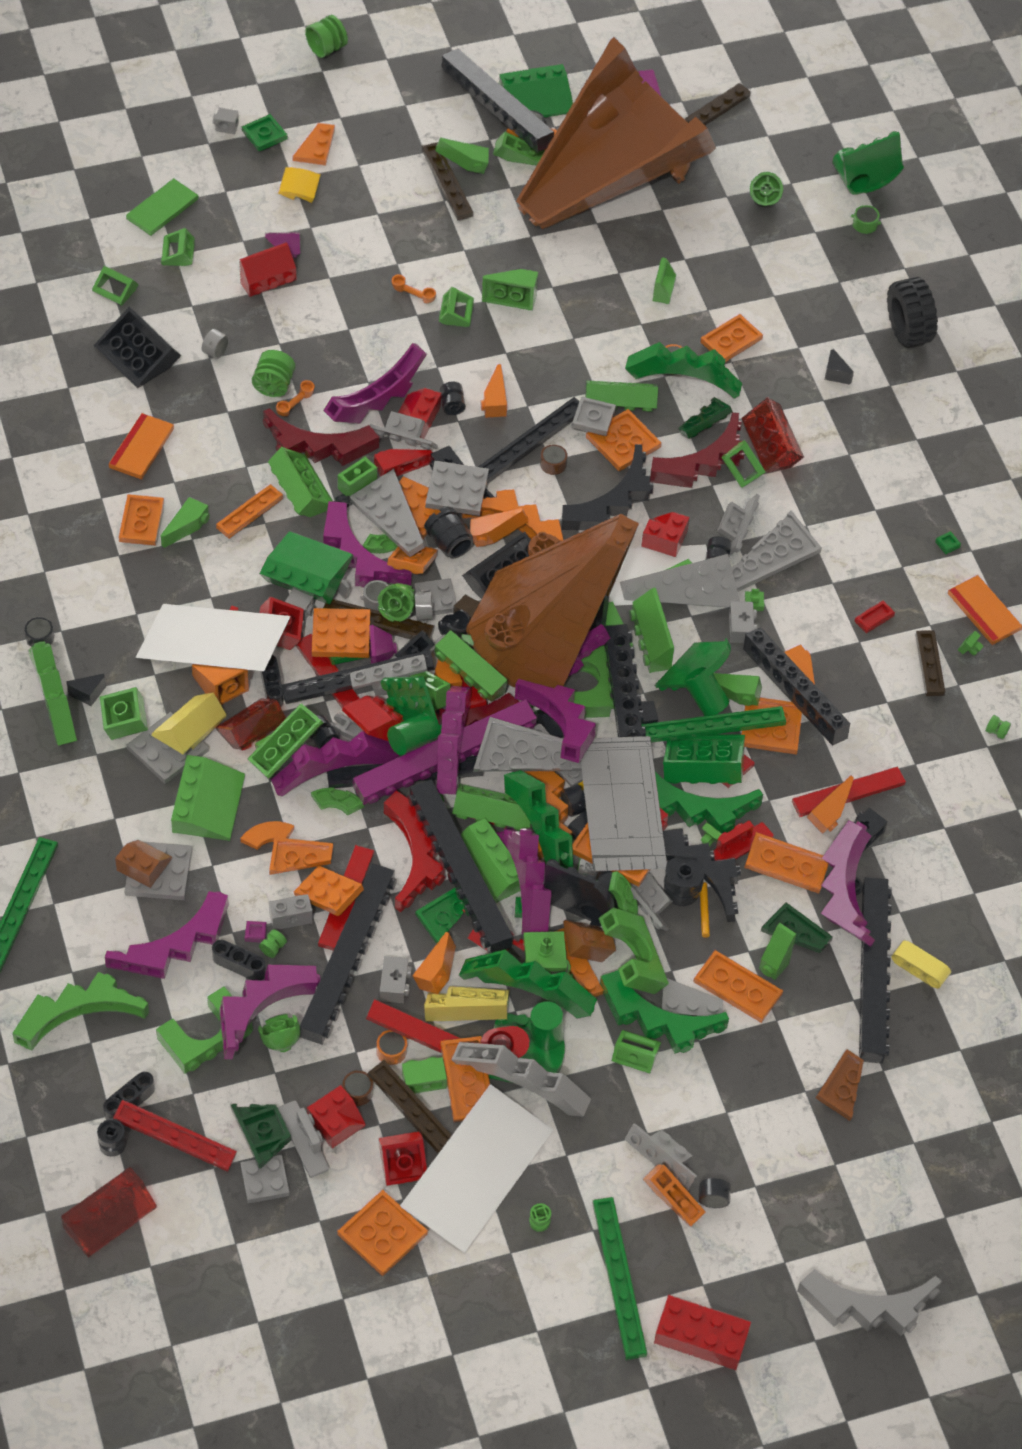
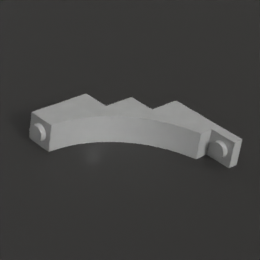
M459 1042L451 1059L455 1064L471 1065L479 1072L494 1075L520 1085L545 1098L570 1116L584 1117L591 1098L563 1073L547 1072L534 1059L518 1058L504 1045Z

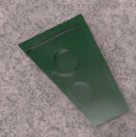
M713 397L710 400V405L700 408L701 412L698 415L691 416L678 428L680 434L688 439L697 436L702 430L712 427L715 422L725 419L732 413L731 406Z
M787 902L761 927V932L773 935L777 925L781 923L796 933L794 944L817 953H821L833 939V936Z

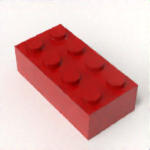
M668 1295L656 1330L654 1343L737 1371L751 1322Z

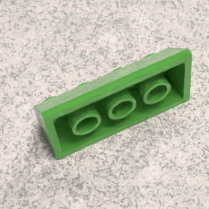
M586 380L585 398L614 404L616 409L617 406L624 407V410H635V407L642 408V411H653V408H657L658 386L657 384Z
M281 447L268 463L272 473L279 480V485L285 490L286 497L292 502L295 512L307 517H313L326 512L328 502H333L306 455Z
M651 588L633 601L632 610H629L630 620L634 621L635 636L639 637V650L643 651L644 654L643 663L644 666L648 667L649 673L669 670L672 667L674 645L656 588Z
M451 630L435 645V656L441 662L445 661L450 665L449 668L455 674L459 673L468 686H474L483 699H488L492 702L504 695L507 679Z
M301 703L249 756L248 760L270 780L292 755L323 725V721Z
M459 784L452 814H456V817L461 819L475 818L476 822L486 818L488 822H493L497 827L505 828L506 826H511L519 832L522 828H530L531 823L526 814L509 795Z
M486 818L468 826L462 832L461 837L495 903L520 892L519 879L511 854Z

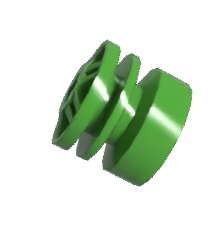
M333 14L305 28L307 43L312 52L320 58L345 47L348 43L347 32L343 24Z
M266 350L262 352L252 376V385L259 393L265 396L281 397L285 395L295 371L294 360L282 351Z

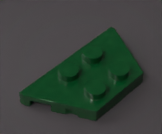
M235 1103L230 1104L231 1111L260 1169L291 1141V1134L277 1105L250 1104L249 1107H238Z

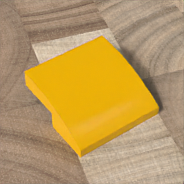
M286 167L278 194L292 200L297 196L312 203L321 174L306 169Z

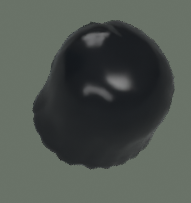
M458 610L454 614L445 615L438 622L440 634L446 635L451 630L460 638L462 634L467 632L466 628L471 620L470 616L464 610Z

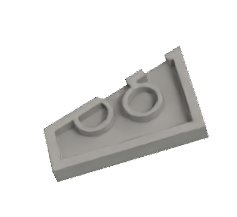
M667 978L669 984L663 988L662 993L663 1010L685 1016H709L723 1013L722 999Z

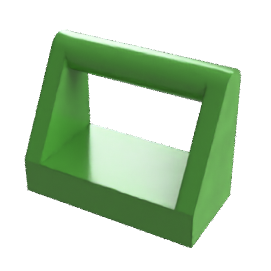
M186 228L164 236L162 265L189 266L193 263L195 238ZM170 242L178 243V253L169 256Z
M662 258L660 261L652 301L670 304L676 281V273L666 258Z
M104 266L92 291L123 305L136 291L139 284L133 279ZM109 278L126 286L121 297L101 288Z
M451 287L443 295L439 322L444 325L469 327L474 298ZM456 302L466 303L464 318L454 313Z
M745 440L737 444L722 457L741 488L765 473V470ZM741 450L755 470L745 480L730 458Z
M622 1030L615 1044L611 1061L650 1074L661 1042ZM626 1039L638 1044L654 1048L653 1052L634 1045L624 1043L623 1040Z

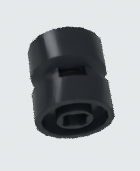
M455 381L444 383L440 387L444 413L447 415L462 413L466 408L462 385Z
M721 536L710 538L708 540L705 560L726 554L729 556L731 542Z
M324 715L317 716L323 721V725L310 737L319 749L333 737L340 739L339 733L333 726L331 727V723Z
M108 1119L100 1123L97 1129L100 1151L110 1157L123 1153L126 1148V1137L122 1123L115 1119Z

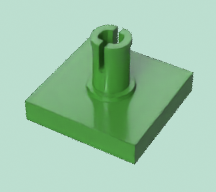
M564 931L526 932L523 934L525 963L536 961L548 972L567 971Z

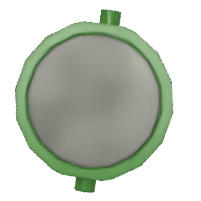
M868 205L858 207L855 213L851 215L854 229L864 234L876 231L877 226L881 225L878 210Z

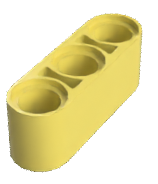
M906 940L902 941L891 956L895 964L936 989L940 988L951 974V970L946 964Z

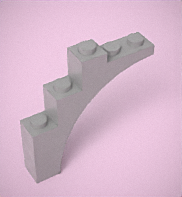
M814 1269L799 1283L797 1292L833 1327L839 1322L843 1324L851 1315L867 1332L872 1327L876 1329L885 1320L902 1336L906 1331L910 1333L915 1329L919 1316L918 1313L926 1306L925 1302L928 1299L933 1300L939 1295L942 1281L937 1276H934L925 1284L908 1292L874 1296L842 1288L827 1280Z

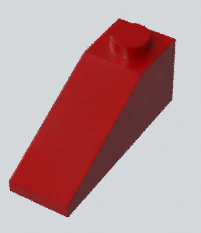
M389 449L374 455V465L377 467L380 477L393 469L396 476H400L428 466L431 453L433 452L431 450Z

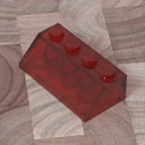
M767 397L741 418L766 473L791 468L804 458L780 403Z
M129 1167L61 1215V1221L66 1232L86 1256L90 1257L156 1209L157 1205L143 1181Z

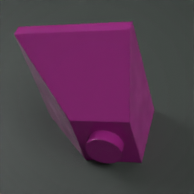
M265 232V238L273 246L287 242L293 258H297V254H300V232Z
M369 625L371 664L389 660L397 653L396 642H393L391 634L374 625Z

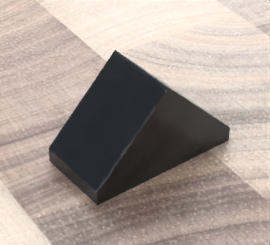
M834 348L831 349L824 380L851 384L854 371Z
M422 630L406 643L395 656L398 658L428 651L435 643Z
M104 673L66 681L68 695L89 706L94 704L106 688Z
M541 709L534 711L537 724H541L552 736L564 737L561 728L553 718Z

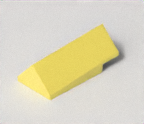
M214 692L197 695L152 732L151 736L184 755L190 748L194 749L226 718V713Z
M449 986L447 994L439 993L437 995L428 993L424 1007L425 1022L507 1019L509 990Z

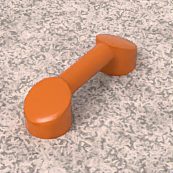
M397 274L392 277V286L396 291L410 293L423 299L424 303H430L435 300L436 291L433 288L428 287L420 291L406 285L403 275Z
M309 380L301 382L299 393L289 402L279 401L276 405V412L281 416H289L290 410L302 399L312 396L315 387L314 383Z

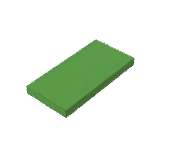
M173 178L126 214V219L152 236L199 199L198 194Z

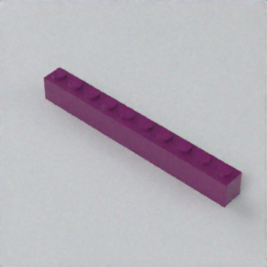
M525 699L464 727L459 763H462L471 755H478L490 717L533 729L536 726L537 718L527 700ZM438 740L353 778V787L362 804H373L380 797L390 796L398 789L410 787L415 781L419 779L425 780L432 773L437 772Z

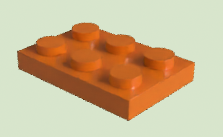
M738 314L701 337L700 342L709 351L715 349L728 361L762 340L763 334L741 314Z
M127 494L118 537L119 542L156 546L164 498Z
M425 546V548L409 557L401 548L397 547L388 558L387 565L397 570L406 569L410 570L413 574H423L437 557L438 549Z
M318 866L293 892L295 896L308 894L310 904L339 916L364 888L362 884Z

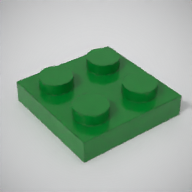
M271 114L241 126L242 132L259 152L288 139V134Z

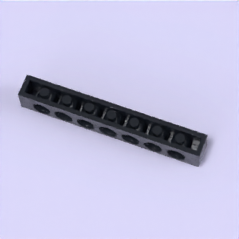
M627 624L606 625L604 627L610 639L605 643L617 736L646 737L645 726H641V722L644 720L643 710H639L641 695L637 694L636 691L639 690L638 678L634 677V674H637L636 662L632 663V658H634V647H630L632 632L628 631Z
M761 627L746 633L743 650L833 746L848 739L851 723Z

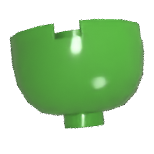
M771 172L759 173L753 178L749 187L753 200L762 206L776 204L781 199L784 191L781 179Z
M390 584L378 595V609L382 616L389 621H403L415 609V595L404 584Z
M287 1014L274 1016L265 1021L266 1025L261 1027L260 1024L258 1027L262 1042L271 1050L287 1052L299 1040L300 1024L295 1015H293V1018H288Z

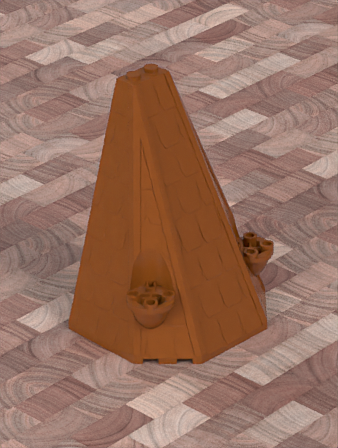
M615 37L609 41L516 200L519 205L518 210L523 215L527 213L531 217L529 221L535 227L539 225L542 229H545L654 180L669 171L672 178L680 184L686 180L685 176L691 162L711 154L716 149L708 128L696 116L688 123L647 81L642 83L644 79L636 70L626 48Z
M619 514L563 541L553 535L539 532L529 542V557L496 571L468 623L466 631L468 635H471L476 653L507 679V684L514 688L518 679L550 688H555L557 685L564 686L605 595L610 596L639 523L627 518L623 514Z

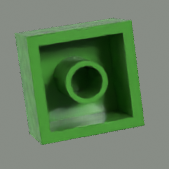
M137 687L100 696L103 728L111 740L148 730L144 698Z

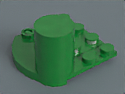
M892 131L888 137H877L872 143L867 145L860 144L857 149L852 147L843 148L835 154L832 163L850 193L858 195L876 191L889 184L902 172L904 165L899 132Z
M725 638V641L694 642L654 686L659 688L660 691H664L667 688H671L672 691L679 688H687L704 716L720 713L728 706L730 700L713 673L727 660L731 651L729 641Z
M424 676L383 678L381 686L388 694L386 702L394 708V712L401 714L404 720L388 729L387 736L392 749L402 756L438 740V736L442 732V724L439 725Z
M545 1001L538 1003L533 1007L530 1018L524 1014L514 1015L507 1013V1019L495 1020L493 1029L518 1026L528 1034L530 1040L529 1048L520 1057L521 1059H534L547 1072L559 1073L564 1063L565 1044L563 1012L557 1004ZM488 1074V1077L490 1079L510 1082L500 1077Z

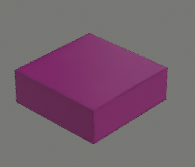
M247 921L245 942L261 943L265 940L267 922Z

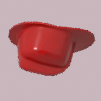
M518 1026L488 1030L481 1039V1044L504 1045L518 1058L527 1052L530 1043L528 1034Z

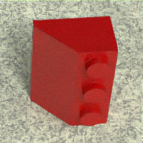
M287 242L239 259L240 283L249 297L296 280V266Z
M427 388L409 393L398 412L425 421L420 438H425L441 408V393Z
M366 695L344 706L342 709L367 735L388 741V729L404 721L401 714L394 712V708L386 704V700L377 695L375 697Z

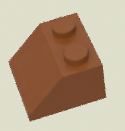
M140 840L126 843L115 858L116 868L118 872L151 888L172 860V856Z
M570 920L563 921L569 955L571 957L604 962L616 951L613 937L605 935L603 928Z

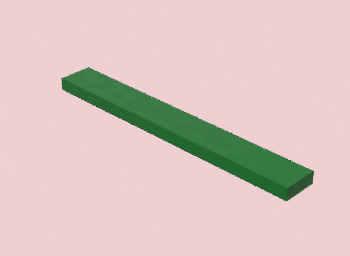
M778 706L641 724V726H645L646 737L650 736L651 743L783 726L786 725V718L783 707Z
M42 837L38 838L0 921V973L58 847V842Z
M608 1197L592 1200L625 1359L647 1357V1349L614 1198Z

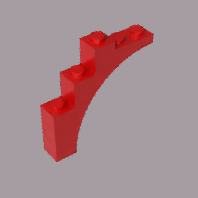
M395 791L384 802V814L402 831L412 855L410 875L400 893L395 897V909L402 912L405 908H409L412 905L414 898L418 894L421 895L426 887L433 890L437 885L440 886L445 880V869L434 860L438 853L433 851L432 841L430 837H426L423 829L424 825L418 821L414 806H410L407 797Z

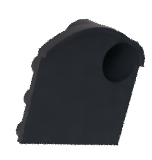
M555 860L547 861L544 887L551 890L550 905L591 921L590 925L602 926L599 918L612 908H615L617 901L614 895L608 891L612 871H596L594 876L589 874L583 876L578 874V871L573 867L566 869L561 867Z

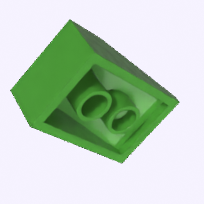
M518 269L483 275L482 302L533 311L537 296L538 272Z

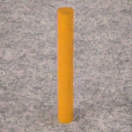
M703 882L702 891L700 892L702 937L707 938L710 936L707 883Z

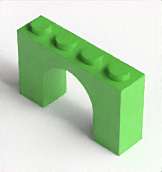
M602 645L581 660L584 666L579 671L591 674L598 682L597 686L589 691L575 692L574 703L585 706L584 718L610 717L611 709H614L613 700L610 698L612 693L610 682H608L607 656L604 645Z
M612 908L599 918L605 935L622 940L629 946L636 959L632 958L618 968L624 986L656 994L669 984L642 916Z
M224 986L207 997L209 1009L220 1022L219 1008L222 997L232 996ZM173 1018L156 1029L158 1041L184 1074L196 1070L201 1063L213 1059L217 1053L223 1050L221 1029L214 1037L207 1040L190 1038ZM252 1022L249 1024L243 1039L248 1037L253 1031Z

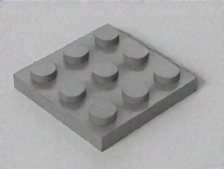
M435 461L425 508L439 510L449 506L453 507L458 513L480 516L489 469Z
M171 712L150 726L147 731L142 732L126 744L127 749L164 784L183 771L187 755L202 757L209 751V747L201 741L194 749L190 748L183 755L151 736L152 732L173 715Z
M144 842L172 856V860L151 888L127 876L125 896L185 900L192 845Z

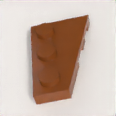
M846 1049L815 1098L850 1121L853 1116V1107L857 1097L856 1093L864 1060Z

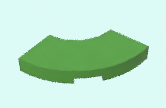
M369 534L362 545L367 551L375 554L392 552L398 547L385 534Z
M322 788L311 792L312 798L321 810L337 808L348 816L364 808L360 798L347 790L345 792L335 788Z
M618 871L612 872L608 891L617 900L618 908L638 915L637 900L633 897L630 883Z

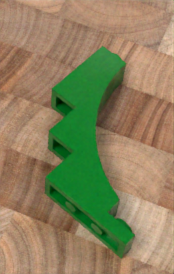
M521 770L504 774L505 793L521 807L530 821L535 834L539 835L538 841L545 865L547 861L552 859L566 869L573 867L572 835L559 828V811L557 808L546 803L545 784Z
M506 950L465 959L459 973L463 980L478 977L484 983L506 985L531 992L557 1004L576 1019L591 1016L597 999L566 972L551 975L538 962L531 961L522 964Z

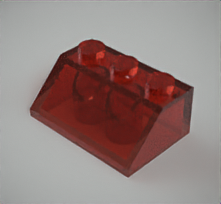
M260 698L218 725L216 730L233 749L243 751L252 746L251 743L265 738L271 730H276L286 717L277 700Z

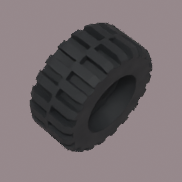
M920 277L893 282L887 291V310L895 337L898 338L901 345L906 347L931 342L937 335L938 317L935 300L932 297L928 284Z

